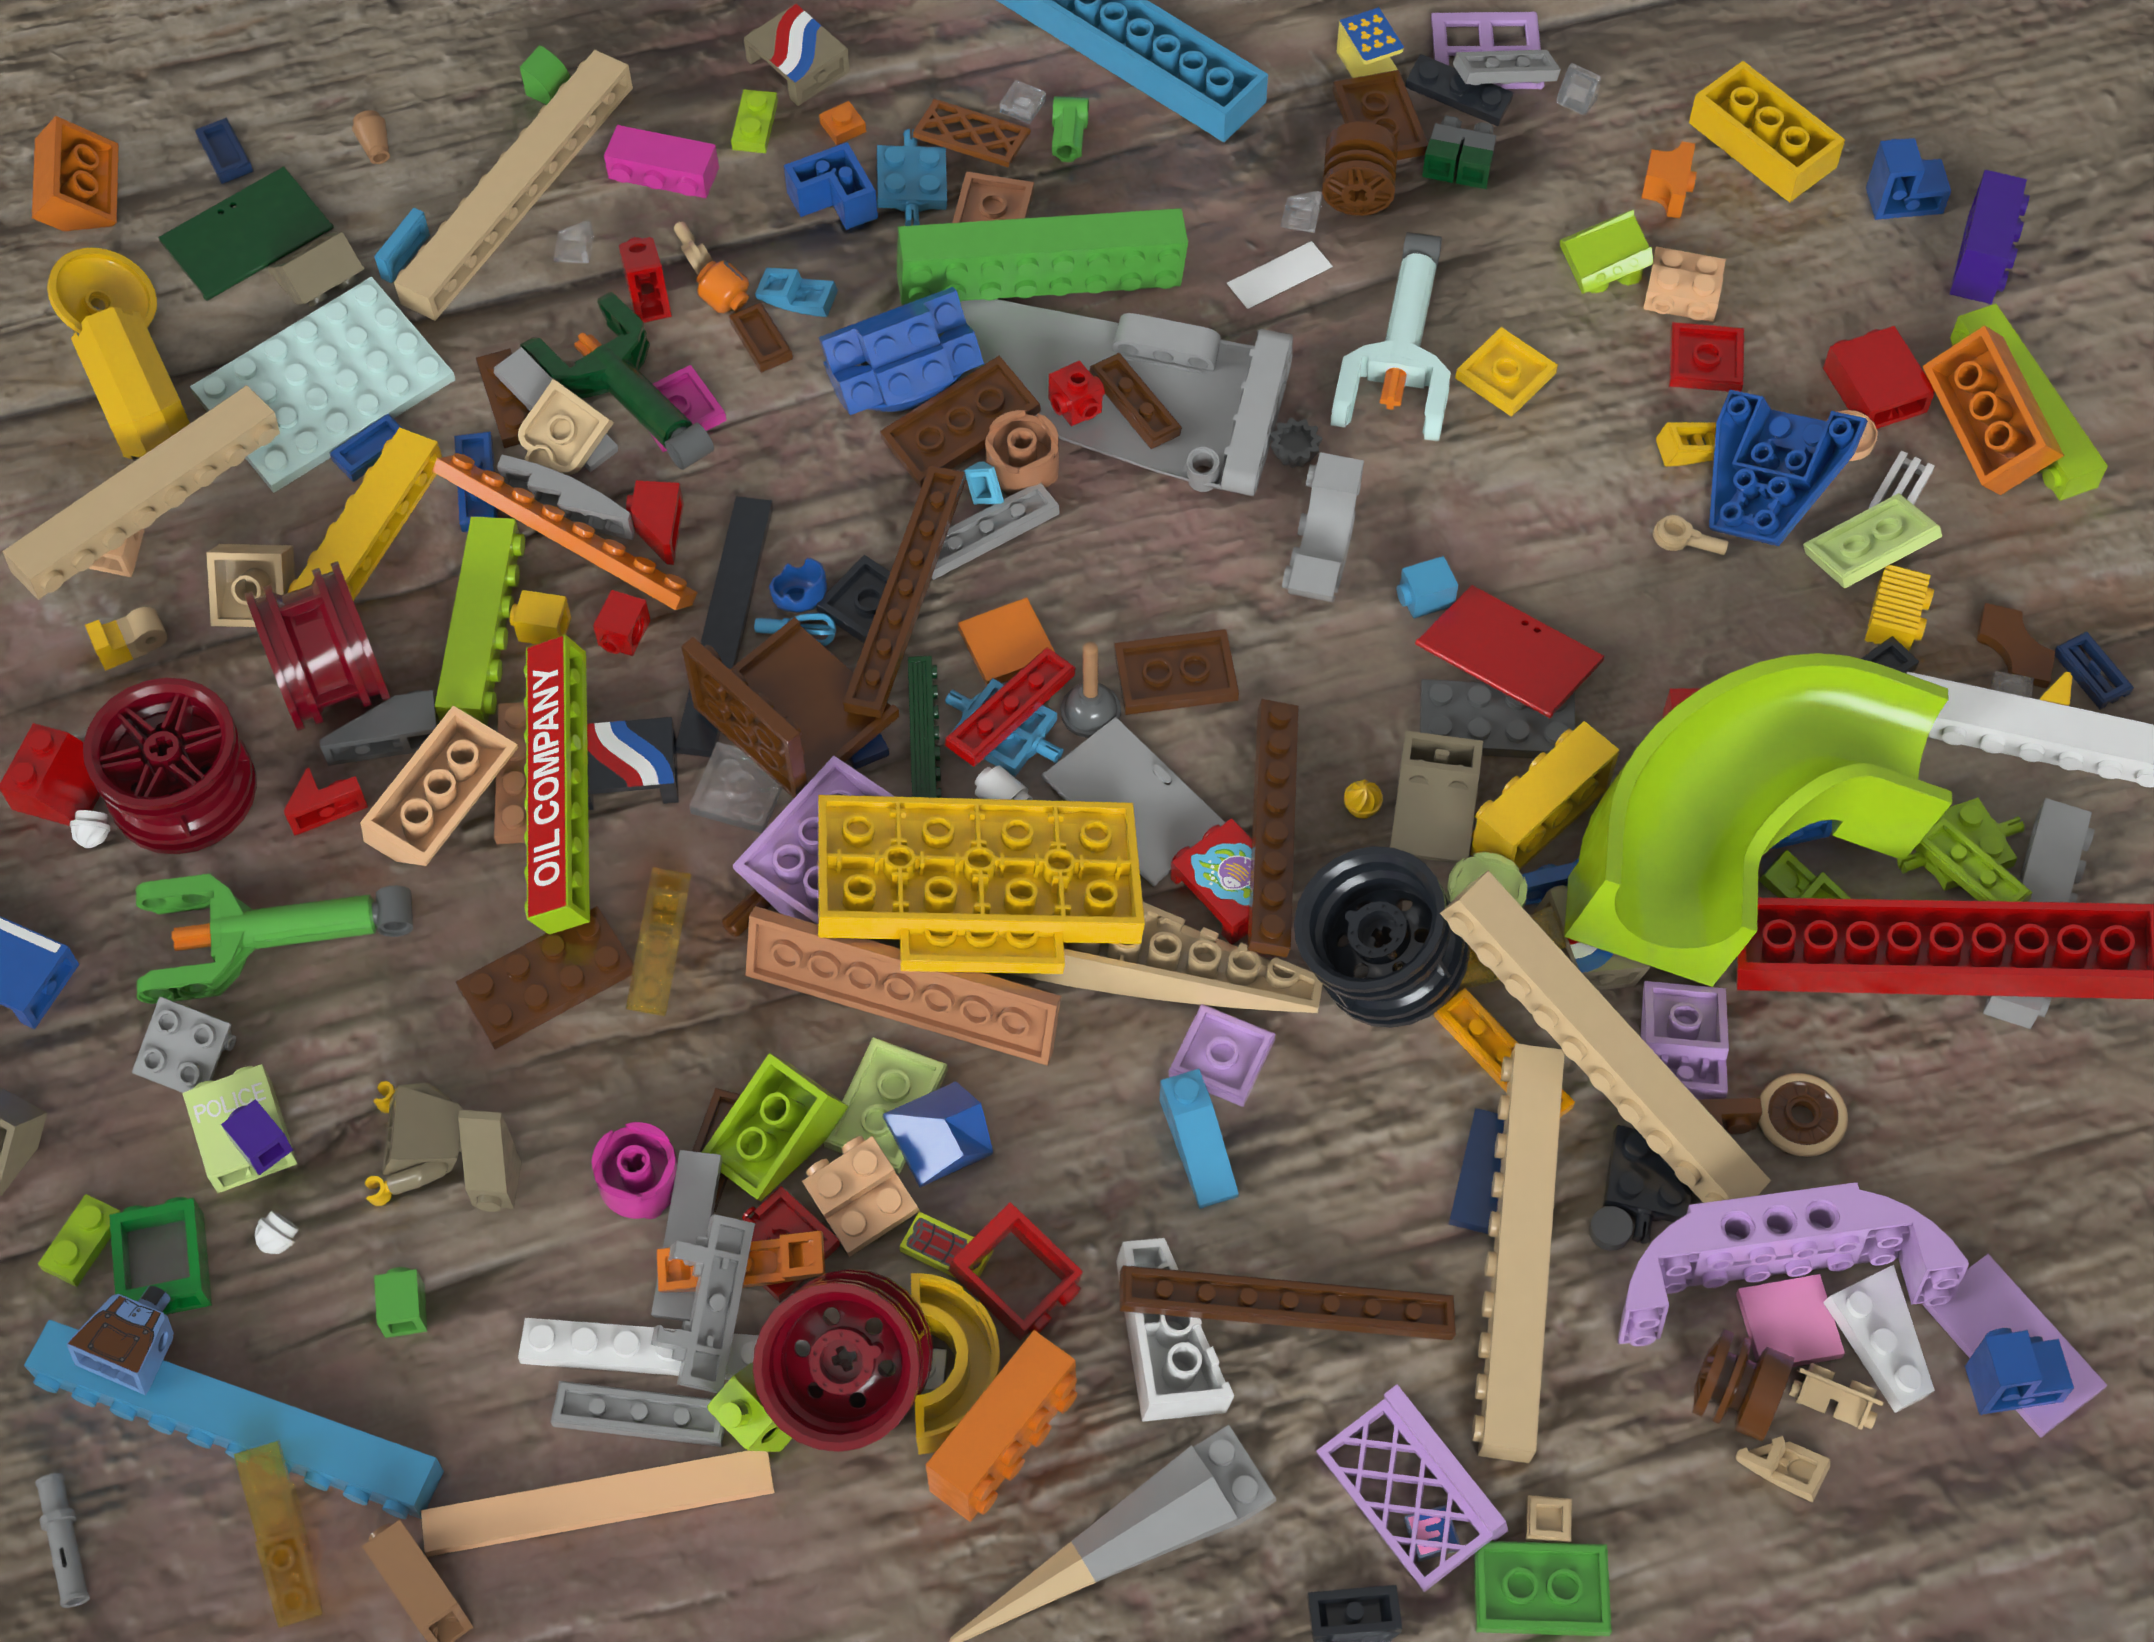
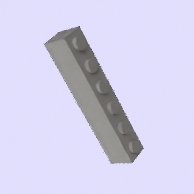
M2044 799L2034 821L2019 881L2032 891L2031 899L2028 902L2076 903L2078 894L2073 893L2072 888L2074 883H2080L2085 870L2086 861L2080 860L2082 850L2088 851L2093 839L2095 829L2088 827L2092 812L2051 799ZM1987 996L1983 1014L2031 1029L2038 1016L2045 1017L2052 997Z

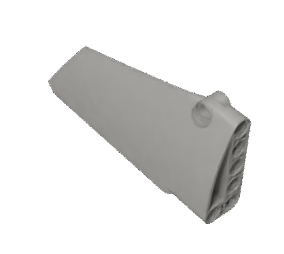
M998 299L960 302L966 323L975 332L984 365L1000 355L1040 403L1041 412L1039 414L1047 417L1055 425L1059 439L1161 474L1186 480L1194 490L1199 492H1207L1215 488L1255 496L1272 441L1270 433L1275 430L1290 372L1293 354L1292 334L1260 329L1257 330L1255 346L1221 340L1220 335L1210 328L1134 313L1121 315L1119 323ZM1120 353L1181 425V434L1168 442L1150 449L1106 394L1103 396L1102 413L1071 427L1062 415L1059 416L1055 413L1048 399L1049 374L1079 360L1089 371L1091 365ZM981 366L964 372L956 382L966 377L970 373L974 372ZM1199 466H1208L1211 468L1210 471L1205 473H1200L1195 469Z

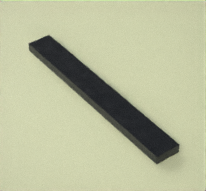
M739 496L735 498L701 639V644L704 647L710 645L721 657L722 663L729 669L737 664L773 511L772 500ZM689 688L675 746L676 752L678 754L715 758L720 731L694 708Z

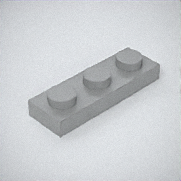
M1548 50L1456 52L1453 61L1454 67L1465 84L1471 85L1557 81L1561 70Z

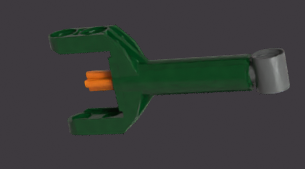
M608 292L601 296L597 302L607 321V326L618 337L602 345L592 334L586 335L584 332L579 334V341L574 343V347L584 357L574 362L575 365L570 368L541 338L532 337L520 344V348L522 347L552 379L558 381L578 397L589 398L610 392L667 449L671 459L681 470L714 451L713 442L702 425L699 423L692 424L639 371L645 363L650 346L649 341L646 339L647 333L644 329V323L613 292Z

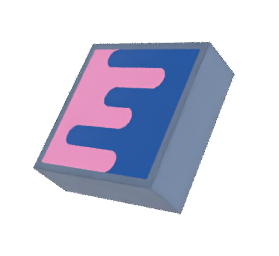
M1447 1505L1436 1507L1431 1510L1446 1511ZM1414 1514L1404 1518L1409 1538L1412 1536ZM1420 1515L1417 1539L1442 1542L1445 1519ZM1451 1520L1448 1543L1460 1545ZM1416 1545L1415 1556L1418 1562L1441 1556V1549Z

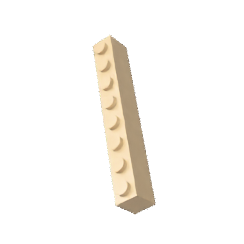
M246 385L3 550L2 552L11 573L38 600L46 594L58 590L72 576L91 567L94 561L110 550L117 549L130 536L152 525L155 519L171 508L181 505L188 496L201 487L210 485L217 476L230 467L239 465L246 456L259 447L272 442L275 436L280 434L275 412Z

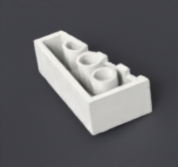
M1165 1238L1125 1241L1122 1243L1116 1260L1119 1282L1120 1270L1123 1265L1178 1270ZM1124 1312L1142 1422L1227 1412L1234 1394L1229 1382H1225L1218 1366L1220 1363L1213 1346H1209L1201 1328L1202 1321L1200 1318Z

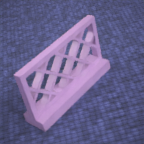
M1397 1384L1384 1394L1385 1399L1320 1447L1316 1452L1423 1592H1425L1491 1540L1496 1541L1508 1532L1506 1520ZM1383 1414L1394 1425L1392 1443L1368 1440L1370 1424ZM1363 1430L1362 1439L1353 1438ZM1399 1433L1409 1445L1398 1444ZM1344 1444L1361 1446L1358 1469L1339 1467L1331 1457V1454ZM1367 1447L1391 1450L1388 1473L1364 1470ZM1397 1451L1416 1453L1421 1460L1419 1477L1394 1474ZM1426 1467L1435 1479L1425 1478ZM1346 1475L1357 1477L1355 1486ZM1363 1477L1387 1480L1384 1503L1365 1501L1361 1495ZM1393 1481L1418 1484L1415 1507L1391 1504ZM1424 1485L1442 1487L1448 1494L1446 1511L1421 1508ZM1453 1502L1462 1513L1452 1512ZM1373 1510L1383 1511L1382 1521ZM1389 1512L1414 1514L1411 1538L1392 1536L1387 1529ZM1420 1515L1445 1519L1442 1542L1417 1539ZM1451 1520L1470 1522L1479 1533V1536L1467 1545L1448 1543ZM1399 1544L1410 1546L1409 1556ZM1416 1545L1441 1549L1440 1566L1426 1577L1423 1576L1414 1564ZM1447 1551L1457 1552L1448 1560H1446Z

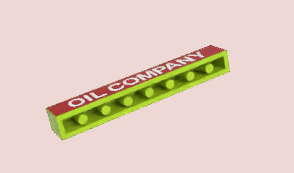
M566 634L527 647L526 664L524 666L526 677V697L524 699L526 710V730L524 732L526 743V764L524 766L526 798L524 806L527 820V831L524 834L527 846V866L524 869L527 881V901L524 908L527 920L549 935L590 922L586 651Z

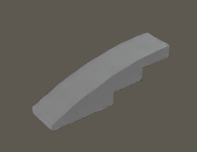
M501 455L497 468L499 474L504 477V482L508 485L530 491L534 494L536 501L543 505L547 504L560 508L565 512L564 517L573 522L585 523L593 527L597 533L633 540L635 533L630 513L601 492L568 475L537 463Z

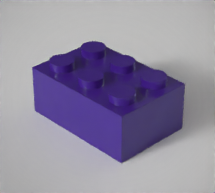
M1984 170L1967 217L1950 295L1992 304L1996 291H2004L2009 271H2006L2005 268H2013L2018 248H2015L2013 242L2018 243L2024 221H2021V218L2018 217L2019 215H2025L2030 195L2024 194L2027 179Z

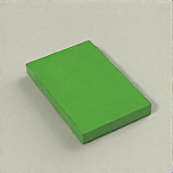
M1490 1541L1474 1553L1476 1632L1610 1636L1612 1633L1607 1544Z

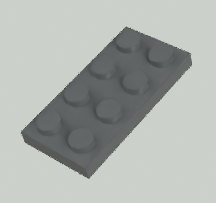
M1421 680L1420 733L1483 741L1482 756L1536 758L1542 752L1548 754L1555 747V743L1561 734L1567 729L1575 730V692L1554 713L1552 718H1548L1484 682Z

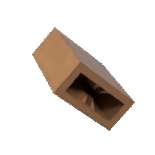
M400 1519L394 1524L382 1525L370 1535L369 1541L362 1548L427 1642H454L473 1628L449 1589Z

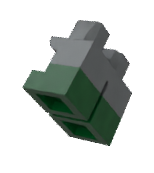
M1446 115L1441 124L1435 123L1425 153L1422 177L1453 183L1460 155L1456 184L1487 189L1496 135H1493V125L1479 122L1475 124L1474 131L1462 129V121L1457 117Z

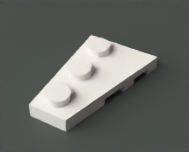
M1894 1265L1829 1296L1823 1302L1895 1413L1920 1401L1935 1391Z

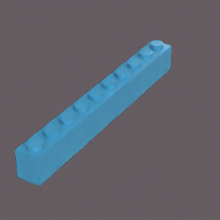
M48 1320L24 1364L26 1369L35 1378L33 1383L48 1392L57 1393L59 1388L72 1393L71 1397L87 1406L95 1407L97 1402L110 1406L109 1410L113 1414L123 1419L133 1421L135 1416L149 1420L148 1425L159 1432L171 1435L174 1430L188 1434L186 1438L190 1442L203 1448L210 1449L212 1444L226 1448V1454L239 1461L249 1463L251 1458L265 1462L264 1467L273 1473L288 1477L289 1473L293 1472L304 1476L303 1481L314 1488L327 1491L329 1486L343 1490L344 1497L358 1504L367 1505L369 1500L383 1505V1511L400 1519H406L408 1514L422 1519L421 1510L427 1509L444 1473L436 1457L164 1360L148 1393L143 1395L76 1366L67 1347V1342L78 1330L52 1320Z

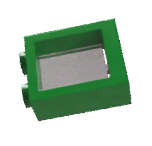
M175 1197L166 1200L164 1204L150 1207L141 1205L130 1206L120 1213L109 1215L115 1295L120 1294L138 1302L148 1286H156L170 1296L171 1300L163 1310V1313L166 1315L212 1306L204 1213L194 1198Z

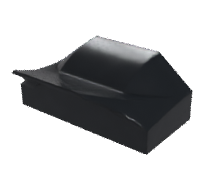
M1397 1585L1308 1592L1307 1601L1312 1640L1315 1642H1391L1392 1639L1402 1632Z

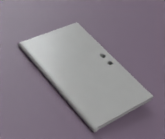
M1116 717L1041 775L1065 801L1133 803L1140 874L1152 886H1156L1160 880L1171 872L1172 859L1179 850L1186 846L1191 848L1202 840L1204 834L1211 827L1217 824L1221 826L1225 823Z

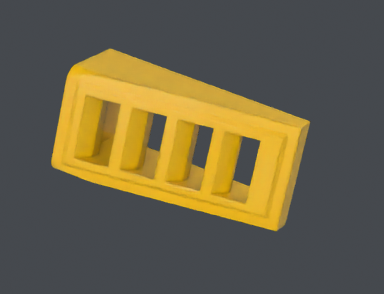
M1667 422L1656 437V443L1664 466H1683L1713 461L1716 422Z

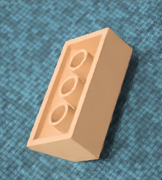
M452 706L360 822L364 842L396 862L427 866L518 749V744L457 707Z

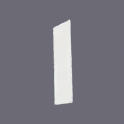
M1311 241L1227 282V284L1245 307L1249 309L1333 266Z

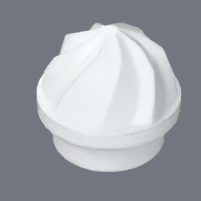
M76 811L75 820L70 821L73 840L84 848H93L103 843L111 828L107 824L108 815L96 811Z
M271 1210L266 1218L261 1217L255 1230L256 1244L264 1253L280 1254L295 1243L293 1237L299 1229L288 1219Z

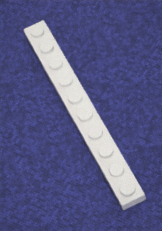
M525 1318L518 1355L521 1364L679 1376L681 1361L672 1359L673 1350L651 1345L654 1327ZM664 1328L665 1330H671V1331L677 1330V1329ZM733 1334L725 1379L730 1380L741 1369L753 1363L754 1348L759 1335ZM799 1340L796 1343L795 1349L800 1356L809 1355L810 1345L807 1341ZM843 1346L844 1349L839 1353L840 1359H848L850 1365H852L851 1362L857 1357L855 1351L848 1352L845 1346ZM933 1349L932 1370L925 1389L921 1394L932 1392L945 1382L947 1349ZM884 1360L879 1365L889 1376L893 1375L896 1371L895 1364L890 1360ZM812 1382L809 1384V1386H818V1384L816 1382Z

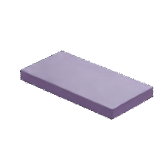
M1989 1254L1966 1270L1954 1298L1948 1303L1934 1307L1923 1303L1924 1308L1969 1358L1973 1355L1985 1335L1999 1328H2011L2012 1332L2028 1330L2030 1337L2040 1336L2043 1338V1341L2059 1339L2074 1389L2064 1402L2015 1409L2040 1438L2102 1392L2107 1386L2101 1377Z

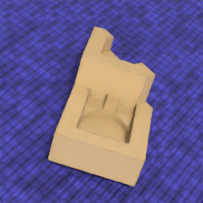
M1783 1436L1772 1439L1771 1444L1749 1451L1747 1447L1740 1449L1736 1454V1460L1754 1473L1812 1503L1830 1468L1829 1458L1790 1441L1785 1443Z

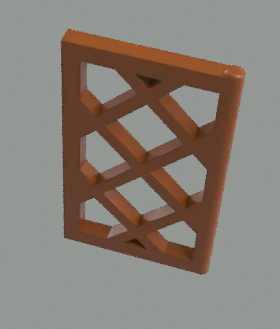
M933 99L926 113L914 129L912 137L1009 168L1024 141L1030 135L1031 129ZM941 109L954 114L939 117L937 111ZM973 119L988 125L973 128L968 120ZM960 122L964 127V130L949 132L945 125ZM937 127L941 134L929 133L925 129ZM1001 130L1018 133V136L1006 138ZM994 132L998 138L996 141L983 143L978 135ZM970 137L975 145L971 146L955 140ZM1004 148L1007 154L1002 156L990 152V150Z

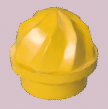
M1366 779L1352 783L1344 793L1346 808L1357 818H1369L1377 813L1382 806L1383 795L1380 788L1375 783L1369 782Z

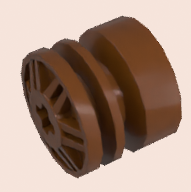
M1361 121L1346 123L1332 130L1326 139L1322 195L1327 204L1342 213L1359 216L1378 213L1390 205L1395 194L1398 143L1394 134L1378 124Z
M1723 1329L1720 1337L1708 1349L1694 1385V1405L1691 1412L1702 1417L1710 1400L1718 1402L1712 1421L1719 1424L1729 1408L1737 1410L1735 1431L1763 1442L1784 1393L1794 1363V1357L1766 1347L1755 1363L1748 1360L1751 1340L1744 1337L1737 1354L1729 1352L1734 1333Z

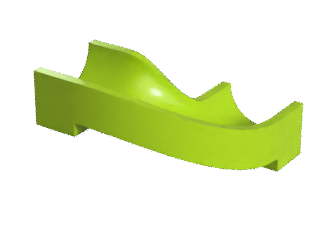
M1823 653L1788 655L1758 662L1731 672L1701 688L1677 705L1654 726L1633 752L1594 810L1582 839L1579 862L1568 876L1564 937L1713 987L1757 932L1758 869L1762 856L1770 848L1788 835L1809 824L1823 820H1832V836L1905 860L1952 804V791L1918 780L1920 762L1927 738L1940 711L1949 700L1948 688L1875 662L1852 656Z

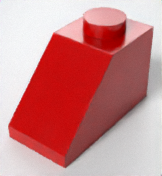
M636 480L633 495H628L626 501V510L632 517L635 532L667 565H674L684 507L680 483Z

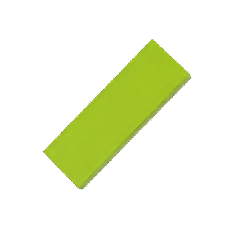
M1944 816L1934 824L1916 846L1920 852L1977 901L2028 902L2031 899L2032 891Z

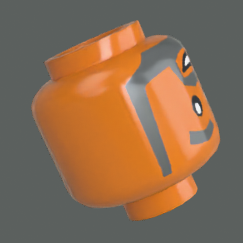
M728 261L709 262L696 278L699 297L718 313H726L731 309L737 312L749 299V295L746 293L749 287L748 278Z

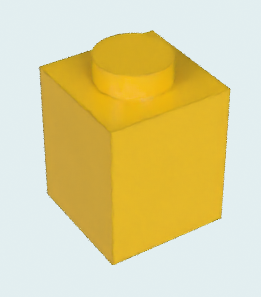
M522 590L518 604H513L510 611V625L514 626L518 642L538 644L566 634L571 620L566 596Z

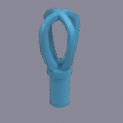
M807 613L795 616L800 622L806 620L826 621L828 625L800 624V626L811 635H828L824 640L816 639L823 646L833 641L836 627L834 620L829 615L824 613ZM756 618L754 625L755 633L774 634L791 619Z

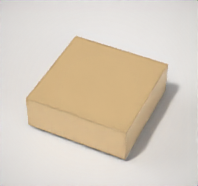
M1528 1495L1526 1499L1525 1542L1571 1543L1572 1499Z

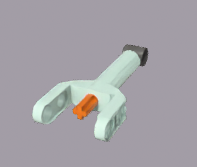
M1412 232L1406 233L1402 262L1385 341L1364 345L1343 357L1333 402L1331 426L1346 428V425L1351 422L1360 377H1367L1368 381L1383 383L1380 404H1385L1386 409L1393 410L1394 406H1401L1405 386L1423 389L1424 386H1429L1424 412L1426 417L1422 433L1425 440H1440L1449 394L1451 372L1436 355L1422 349L1420 345L1435 272L1439 263L1442 244L1441 236Z

